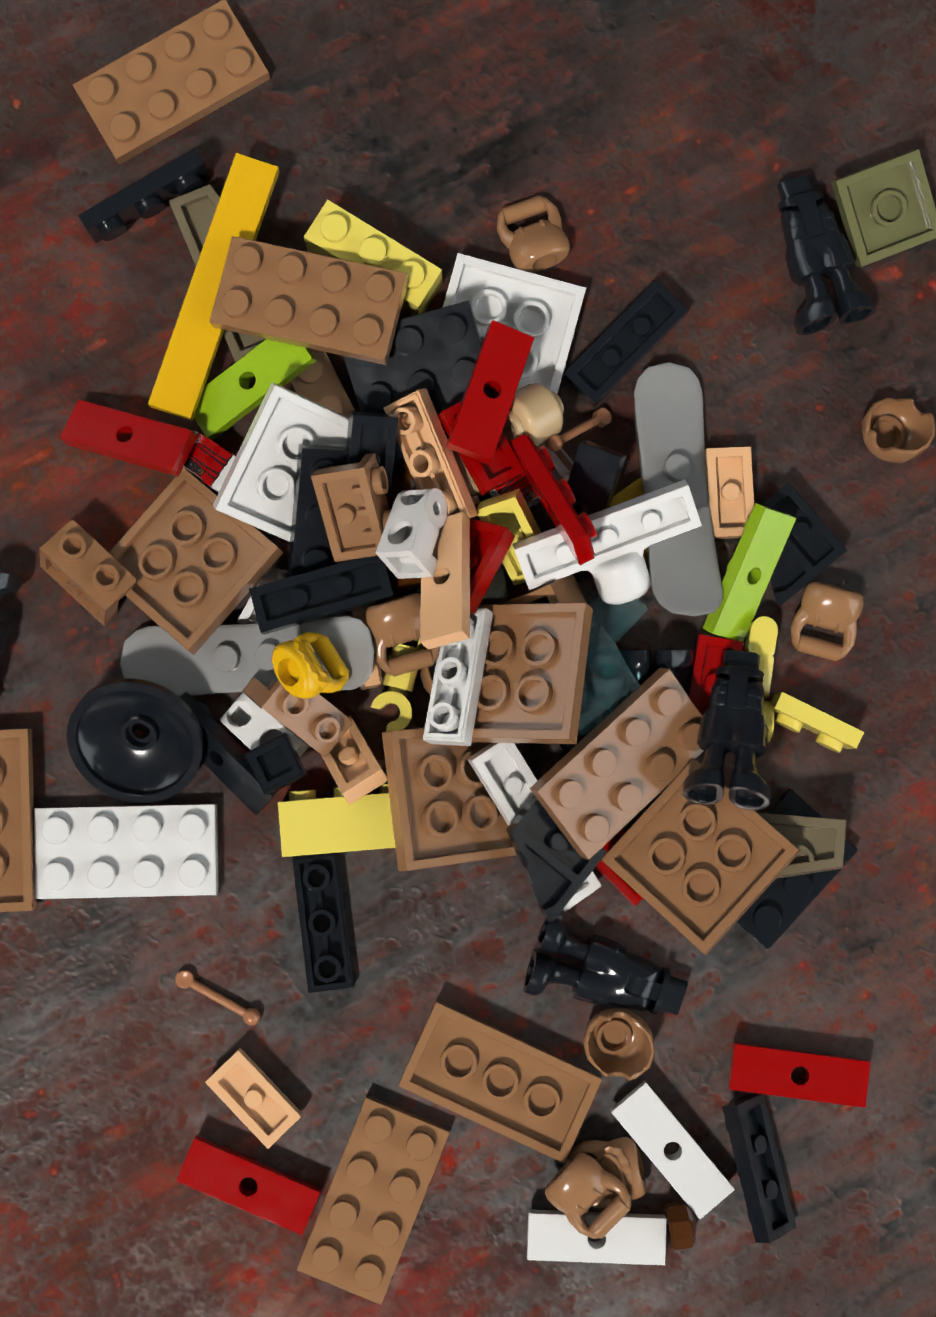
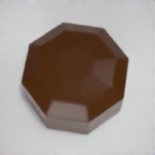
M685 1201L666 1203L664 1214L667 1218L666 1228L671 1248L674 1250L692 1248L696 1240V1222L690 1207Z

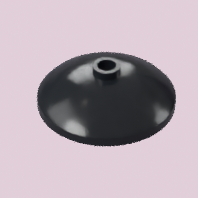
M124 678L102 683L88 691L80 699L68 722L67 745L76 768L95 788L119 800L133 803H152L168 799L189 785L202 761L204 739L202 729L195 714L178 695L154 682ZM136 723L144 724L149 730L140 729Z

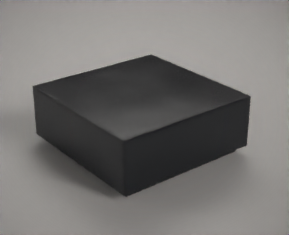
M287 733L245 753L264 795H269L308 775Z

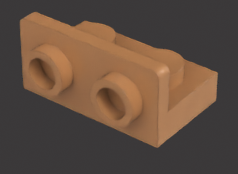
M375 453L365 454L359 463L315 470L311 475L334 562L378 556L375 552L391 510L386 497L389 488L387 473L383 466H378Z
M73 520L69 521L39 548L40 567L104 627L117 615L118 601L136 584V578Z
M253 677L242 690L261 708L323 757L329 754L352 725L351 719L320 694L311 699L293 697L284 689L279 680L277 682L272 681L266 687Z

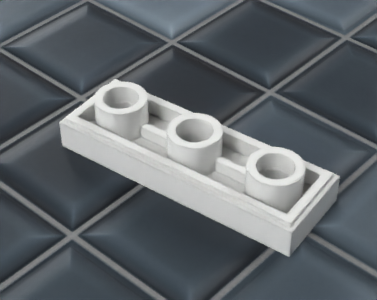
M478 608L475 615L470 614L469 639L440 646L423 740L430 744L471 746L493 612L487 608Z
M645 1080L610 1109L615 1118L699 1219L703 1218L735 1190ZM677 1142L679 1148L676 1153L672 1155L664 1153L666 1144Z
M528 1210L527 1260L665 1265L667 1218L665 1215L627 1213L600 1241L593 1242L588 1239V1236L580 1234L569 1223L562 1211ZM601 1212L584 1213L582 1217L586 1224L590 1225Z

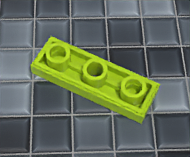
M265 339L204 387L194 419L205 436L214 440L262 403L271 382L284 387L317 362L309 348ZM255 377V385L250 389L249 382Z
M755 503L752 513L745 523L744 531L735 553L727 565V571L722 581V603L714 613L708 614L703 629L718 636L744 642L796 521L795 517Z

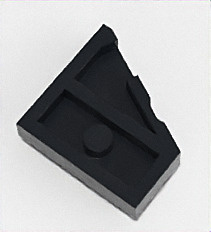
M789 482L762 504L796 518L770 579L774 598L779 606L783 605L847 551Z
M534 794L506 829L542 915L554 922L607 851L601 848L589 860L580 857Z

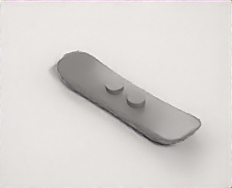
M667 362L648 367L638 378L634 390V423L643 495L685 479L689 485L702 526L648 546V572L653 596L662 608L673 614L695 617L714 613L721 605L723 598V588L709 506L704 442L703 393L699 379L690 368Z
M350 616L322 618L265 635L260 633L258 623L220 625L194 655L160 626H148L136 630L124 641L120 665L124 678L154 682L171 690L179 697L184 692L190 695L243 692L242 690L253 677L266 687L272 681L277 682L278 678L272 664L274 648L281 642L295 639L298 635L313 632L329 637L350 672L349 680L341 690H353L363 686L372 675L374 647L370 629L360 619ZM315 651L314 654L318 658L323 669L327 671V669L325 668V666L323 665L322 661L320 660L319 656Z

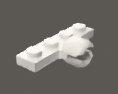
M684 479L588 515L597 533V537L591 539L595 555H593L594 559L581 566L578 564L557 527L512 545L529 590L579 571H589L593 576L600 598L608 604L615 605L633 601L644 595L650 588L651 580L643 557L644 549L652 544L702 525L689 485Z
M490 743L467 760L509 826L533 796L529 788L537 782V779L515 743ZM593 871L564 907V912L601 887Z

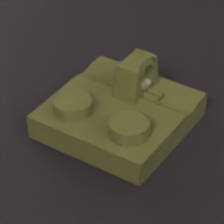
M919 149L910 150L830 181L857 267H863L936 239V207Z

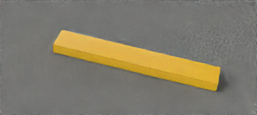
M238 153L235 154L148 402L151 408L193 421L224 333L223 329L214 328L211 325L210 318L231 239L234 236L256 241L280 172L278 166Z

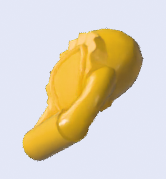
M306 632L298 635L293 640L279 643L273 650L272 664L274 672L284 689L293 697L311 699L320 693L337 692L349 680L350 672L328 636L320 633ZM315 651H316L317 655L319 656L320 660L322 661L323 665H324L325 668L327 669V671L323 669L321 663L319 662L318 658H317L316 655L314 654Z

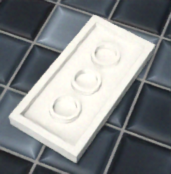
M217 804L34 808L35 899L218 894Z

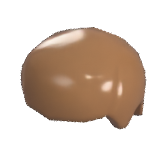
M884 398L877 401L868 408L861 421V431L867 449L876 458L890 463L901 464L919 456L929 447L936 435L935 421L932 413L920 412L915 407L914 400L911 398Z
M612 1008L595 1014L587 1023L583 1036L586 1057L603 1076L625 1077L627 1080H634L650 1068L655 1055V1046L652 1031L641 1016L625 1008Z

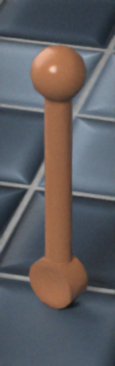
M606 408L596 410L591 419L561 435H551L546 440V447L552 452H557L563 447V443L596 425L598 427L608 425L611 422L610 412Z
M183 970L176 975L175 981L178 987L183 989L190 987L242 1016L247 1025L254 1026L260 1021V1013L256 1008L246 1009L198 982L191 971Z

